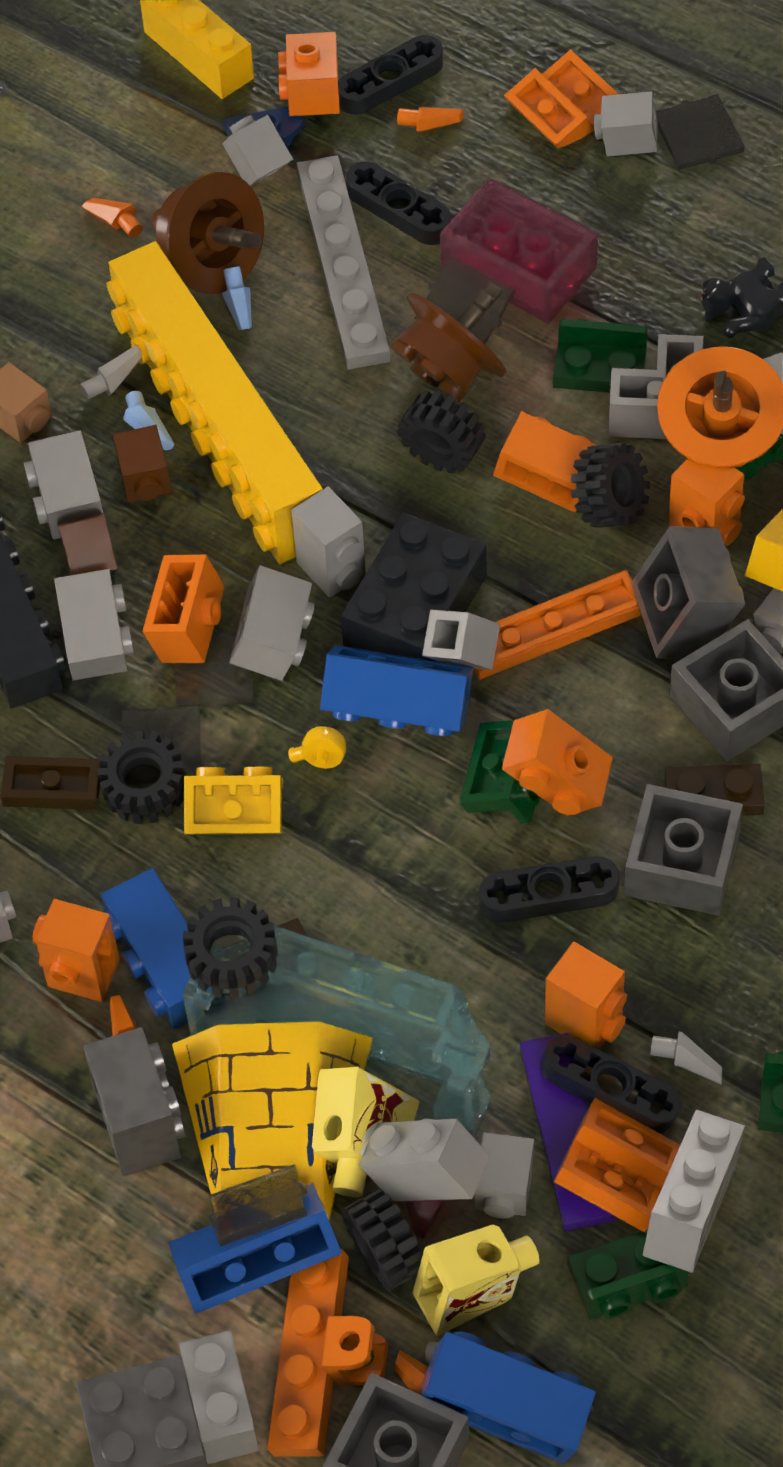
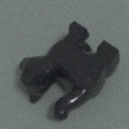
M765 257L759 259L756 267L739 273L731 280L710 278L703 283L701 303L706 311L704 317L706 322L712 321L730 307H734L740 315L739 318L730 320L724 327L723 332L727 338H733L738 333L763 330L783 316V282L779 284L777 289L773 288L768 278L775 275V272Z

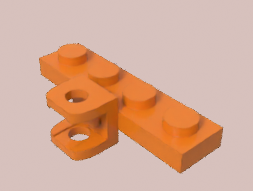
M340 1249L342 1253L340 1255L290 1275L267 1450L274 1457H324L333 1382L335 1381L339 1386H364L370 1373H374L382 1378L385 1377L388 1342L383 1336L374 1333L375 1327L368 1319L360 1316H342L349 1256L343 1249ZM371 1351H372L373 1354H374V1358H373V1361L371 1362V1364L368 1365V1364L370 1363V1361H371Z

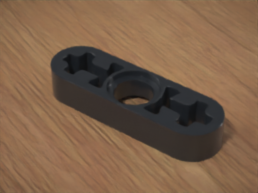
M417 36L345 74L338 80L340 108L349 114H363L436 75L443 67V46L441 42L432 36ZM386 70H396L401 73L398 78L393 80L383 79L379 76Z
M360 162L350 167L347 171L348 195L356 204L423 244L438 245L450 237L451 213L444 204L375 163ZM394 198H404L410 202L407 207L402 209L391 208L387 203Z
M594 856L493 873L487 876L480 885V909L492 921L509 922L604 906L611 903L618 894L619 870L611 860L605 857ZM599 875L601 881H604V887L595 888L594 883L590 881V876ZM573 877L576 878L577 893H571V878ZM553 880L562 886L563 892L558 897L548 899L541 897L535 888L542 881ZM527 885L528 901H523L521 886ZM504 891L505 896L508 897V903L499 904L498 899L495 897V892Z
M560 1035L553 1038L541 1056V1073L551 1084L590 1104L594 1098H597L658 1133L667 1131L681 1110L680 1097L673 1087L576 1037ZM562 1054L571 1058L567 1068L558 1064ZM588 1065L593 1069L591 1070L587 1080H585L581 1077L585 1071V1068ZM604 1074L616 1077L622 1084L623 1092L609 1094L603 1091L598 1084L597 1077ZM636 1089L639 1093L632 1104L627 1100L632 1091ZM653 1100L662 1104L658 1115L650 1111Z

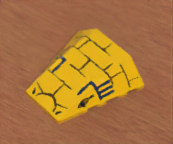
M320 1021L216 1025L172 1044L218 1222L226 1219L230 1214L231 1216L236 1215L239 1210L238 1207L236 1209L235 1207L245 1195L261 1196L255 1205L263 1197H265V1200L271 1196L246 1192H252L257 1189L255 1192L271 1193L268 1192V1188L262 1190L266 1185L278 1187L274 1188L275 1190H271L273 1192L279 1188L284 1189V1187L290 1184H282L277 1181L286 1182L290 1177L292 1178L288 1182L295 1183L299 1188L311 1183L314 1184L327 1217L330 1220L336 1195L332 1188L337 1165L315 1154L312 1148L318 1076L320 1069L359 1067L365 1070L373 1043L372 1037ZM291 1185L260 1204L275 1199V1197H280V1194L285 1195L284 1192L289 1193V1189L294 1191L297 1188ZM246 1196L244 1198L246 1199L250 1197L253 1198L255 1201L258 1199V1197ZM230 1199H238V1201L228 1203ZM248 1199L246 1202L245 1211L253 1205L251 1199ZM225 1200H227V1201L225 1202V1204L221 1207V1209L217 1212V1210H218L219 1207L222 1205V1203H223ZM233 1204L231 1209H224L225 1205ZM221 1210L229 1211L225 1212L226 1215H219Z

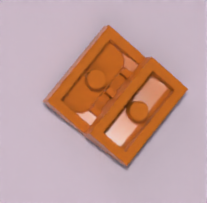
M570 49L543 74L534 68L510 89L504 97L559 149L595 131L594 115L601 114L602 96L618 95V93Z
M594 1098L574 1136L554 1182L645 1233L649 1227L651 1212L680 1145Z

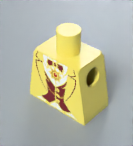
M359 1067L320 1069L312 1139L314 1153L337 1165L332 1190L337 1194L347 1197L363 1196L368 1174L359 1166V1163L377 1123L414 1121L419 1106V1100Z
M489 1225L425 1247L412 1293L433 1332L438 1336L510 1300L520 1272L538 1265L539 1254L529 1236L526 1235L508 1243L500 1227Z

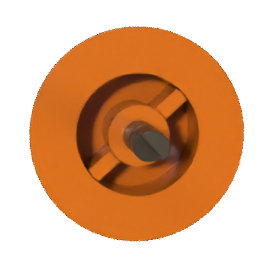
M711 347L699 350L679 361L670 370L661 385L657 402V413L661 429L669 443L680 454L696 463L719 468L741 467L766 453L783 431V383L776 371L765 360L749 351L734 347Z

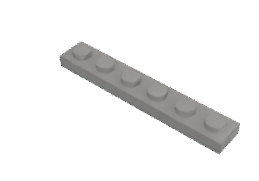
M336 155L298 162L297 174L347 370L390 362V350L339 157Z

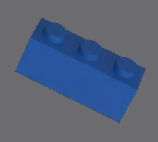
M335 645L326 654L320 710L332 711V717L339 720L358 721L361 716L379 719L378 724L388 728L399 729L405 728L407 724L425 726V732L429 734L450 736L453 734V731L460 732L467 721L474 667Z
M153 868L101 893L104 911L110 914L115 940L119 939L126 950L121 953L123 961L134 979L142 976L149 989L145 990L144 994L156 1017L164 1014L174 1030L226 1003L224 990L222 998L213 996L211 986L206 991H203L198 987L197 978L192 980L189 975L182 939L183 932L188 931L187 922Z
M313 1183L293 1191L301 1198L302 1202L291 1192L287 1193L301 1205L300 1207L288 1196L283 1195L297 1209H294L281 1196L279 1197L293 1210L292 1212L275 1198L270 1201L277 1206L276 1208L269 1201L265 1202L272 1210L263 1203L241 1214L258 1232L251 1234L254 1231L251 1228L250 1234L247 1236H221L227 1233H237L236 1231L223 1229L226 1232L221 1234L223 1232L220 1230L222 1227L239 1230L241 1227L216 1222L168 1242L177 1271L195 1314L342 1254ZM260 1206H263V1207L266 1208L269 1212H266V1211H265L264 1209H262ZM281 1206L288 1214L285 1215V1213L278 1207ZM258 1208L259 1210H261L266 1216H271L275 1212H280V1216L273 1218V1221L278 1218L280 1219L270 1224L263 1217L264 1215H262L256 1209ZM303 1208V1209L300 1210V1211L298 1212V1214L296 1215V1217H298V1218H294V1219H293V1217H292V1218L289 1219V1221H288V1218H287V1219L283 1220L284 1222H280L281 1224L272 1226V1225L276 1224L277 1222L281 1221L282 1219L286 1218L287 1216L291 1215L292 1213H294V1212L298 1211L299 1209ZM252 1211V1212H253L258 1218H260L267 1226L265 1227V1226H264L259 1220H257L250 1212ZM246 1214L253 1218L263 1229H260ZM226 1219L221 1220V1222L246 1223L244 1220H242V1221H228V1220H226ZM245 1225L239 1233H246L250 1226ZM234 1238H239V1239H236V1240H226V1241H222V1239H234Z
M446 1331L435 1346L419 1394L468 1416L470 1427L565 1464L578 1450L596 1391L584 1387L582 1380L572 1374L559 1371L552 1374L533 1366L534 1363L530 1358L516 1352H504L502 1354L484 1346V1342L475 1335L466 1332H455L453 1334Z

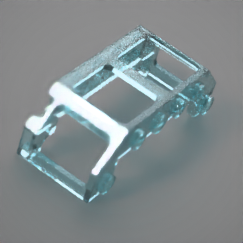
M274 926L278 957H276L277 966L274 972L268 971L270 980L264 986L259 981L255 982L256 992L248 995L245 987L238 988L240 998H230V995L213 1001L216 996H213L212 987L209 986L206 991H203L198 987L197 978L192 980L190 976L183 991V998L191 1036L216 1025L320 1021L372 1037L373 1043L367 1059L441 1083L442 1086L433 1106L434 1120L458 1119L476 1139L491 1102V1095L482 1079L483 1072L490 1058V1045L483 1032H479L468 1010V1002L459 986ZM244 940L224 949L218 944L211 947V953L216 959L222 961L237 960L248 953L250 943L248 940ZM224 989L223 994L230 993L229 989Z

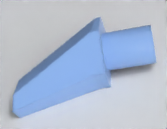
M239 266L224 269L227 291L223 292L222 295L239 330L252 328L250 287H244Z
M140 391L129 392L125 397L128 408L125 411L123 420L134 429L157 425L163 450L173 449L175 443L160 420L155 408L146 406L143 394Z

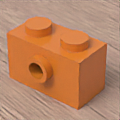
M336 32L286 35V51L278 52L280 100H288L289 116L340 114Z
M521 411L500 452L493 476L575 513V505L579 502V499L572 498L571 490H576V483L571 482V474H578V471L573 465L575 460H581L579 453L582 450H587V447L596 444L584 436L574 435L562 430L542 417L531 416Z
M687 458L671 475L668 528L669 526L719 528L724 544L726 546L730 545L737 538L742 528L740 516L741 507L745 500L743 495L744 474L734 467H710Z
M206 554L163 556L142 631L161 663H205L214 626L218 625L221 618L220 603L225 588Z
M546 709L514 720L502 770L518 780L522 787L533 791L551 804L554 810L570 816L602 806L613 757L552 711Z
M53 899L47 915L41 914L33 931V943H36L38 948L39 965L43 967L47 986L103 1002L120 962L110 914Z
M573 941L546 977L545 1025L560 1034L569 1033V1036L576 1037L597 1049H600L605 1040L612 1043L621 1032L626 1021V1017L623 1016V1006L627 999V994L624 992L625 971Z

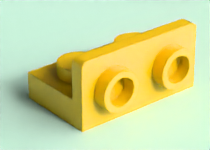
M222 767L196 768V776H184V834H282L283 778L280 775H272V767H244V776H225V768Z

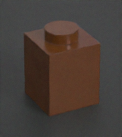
M157 425L113 434L117 462L127 502L152 500L158 496L171 494L168 467Z
M101 513L57 524L70 575L105 569L110 571L118 569L104 514Z

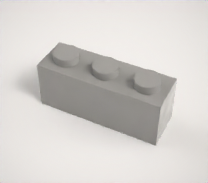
M699 1110L695 1111L651 1212L642 1256L693 1273L735 1171L745 1125Z

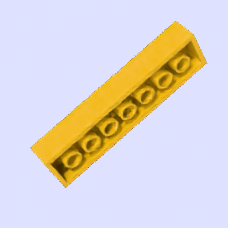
M154 241L109 261L111 281H108L106 285L109 295L116 306L115 309L111 310V315L118 331L121 334L128 333L132 339L131 346L137 345L140 348L142 355L140 364L147 362L151 368L150 373L156 389L161 395L167 393L170 397L171 408L180 425L187 423L191 429V438L196 450L201 456L207 454L212 461L211 468L218 484L222 488L228 486L233 493V504L239 516L243 520L249 518L254 525V536L260 548L264 552L270 550L279 565L296 558L291 510L323 490V488L157 242Z

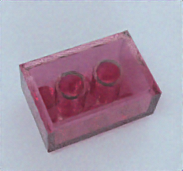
M489 178L440 233L441 267L483 290L491 282L503 290L498 298L549 324L596 270L598 233Z

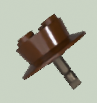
M207 173L196 178L190 184L176 189L168 196L162 207L155 211L151 219L152 228L156 232L157 244L184 284L190 289L203 294H220L227 291L224 269L239 266L244 280L255 266L262 249L264 216L260 201L246 181L231 173Z
M490 282L485 290L479 292L473 300L474 303H471L458 320H455L427 299L415 293H410L406 298L418 319L393 341L390 348L409 363L412 360L414 361L410 370L429 385L434 380L440 382L441 384L438 388L445 395L456 397L455 402L460 403L480 370L500 377L507 373L506 368L496 355L471 333L472 329L484 316V312L489 310L503 290Z

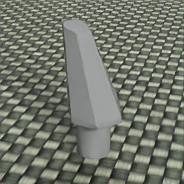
M135 345L107 364L99 367L97 376L81 383L80 388L85 398L88 400L102 392H106L110 396L142 358L140 348Z
M679 1031L678 1039L653 1035L650 1055L675 1059V1067H681L722 1085V1067L683 1032Z

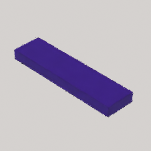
M569 1033L520 1042V1053L564 1232L615 1221L614 1215L554 1182L564 1157L588 1110L586 1101L548 1082L540 1070V1059L550 1040L560 1035H569ZM562 1054L558 1064L567 1068L571 1058Z

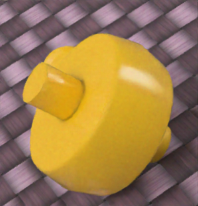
M325 726L315 727L306 733L302 746L289 749V759L292 763L306 760L309 764L318 768H333L342 762L346 754V741L344 736L333 728Z

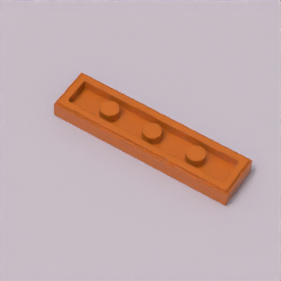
M621 571L496 621V623L500 624L493 670L473 669L479 680L641 616L642 614L631 585L633 580L628 571Z

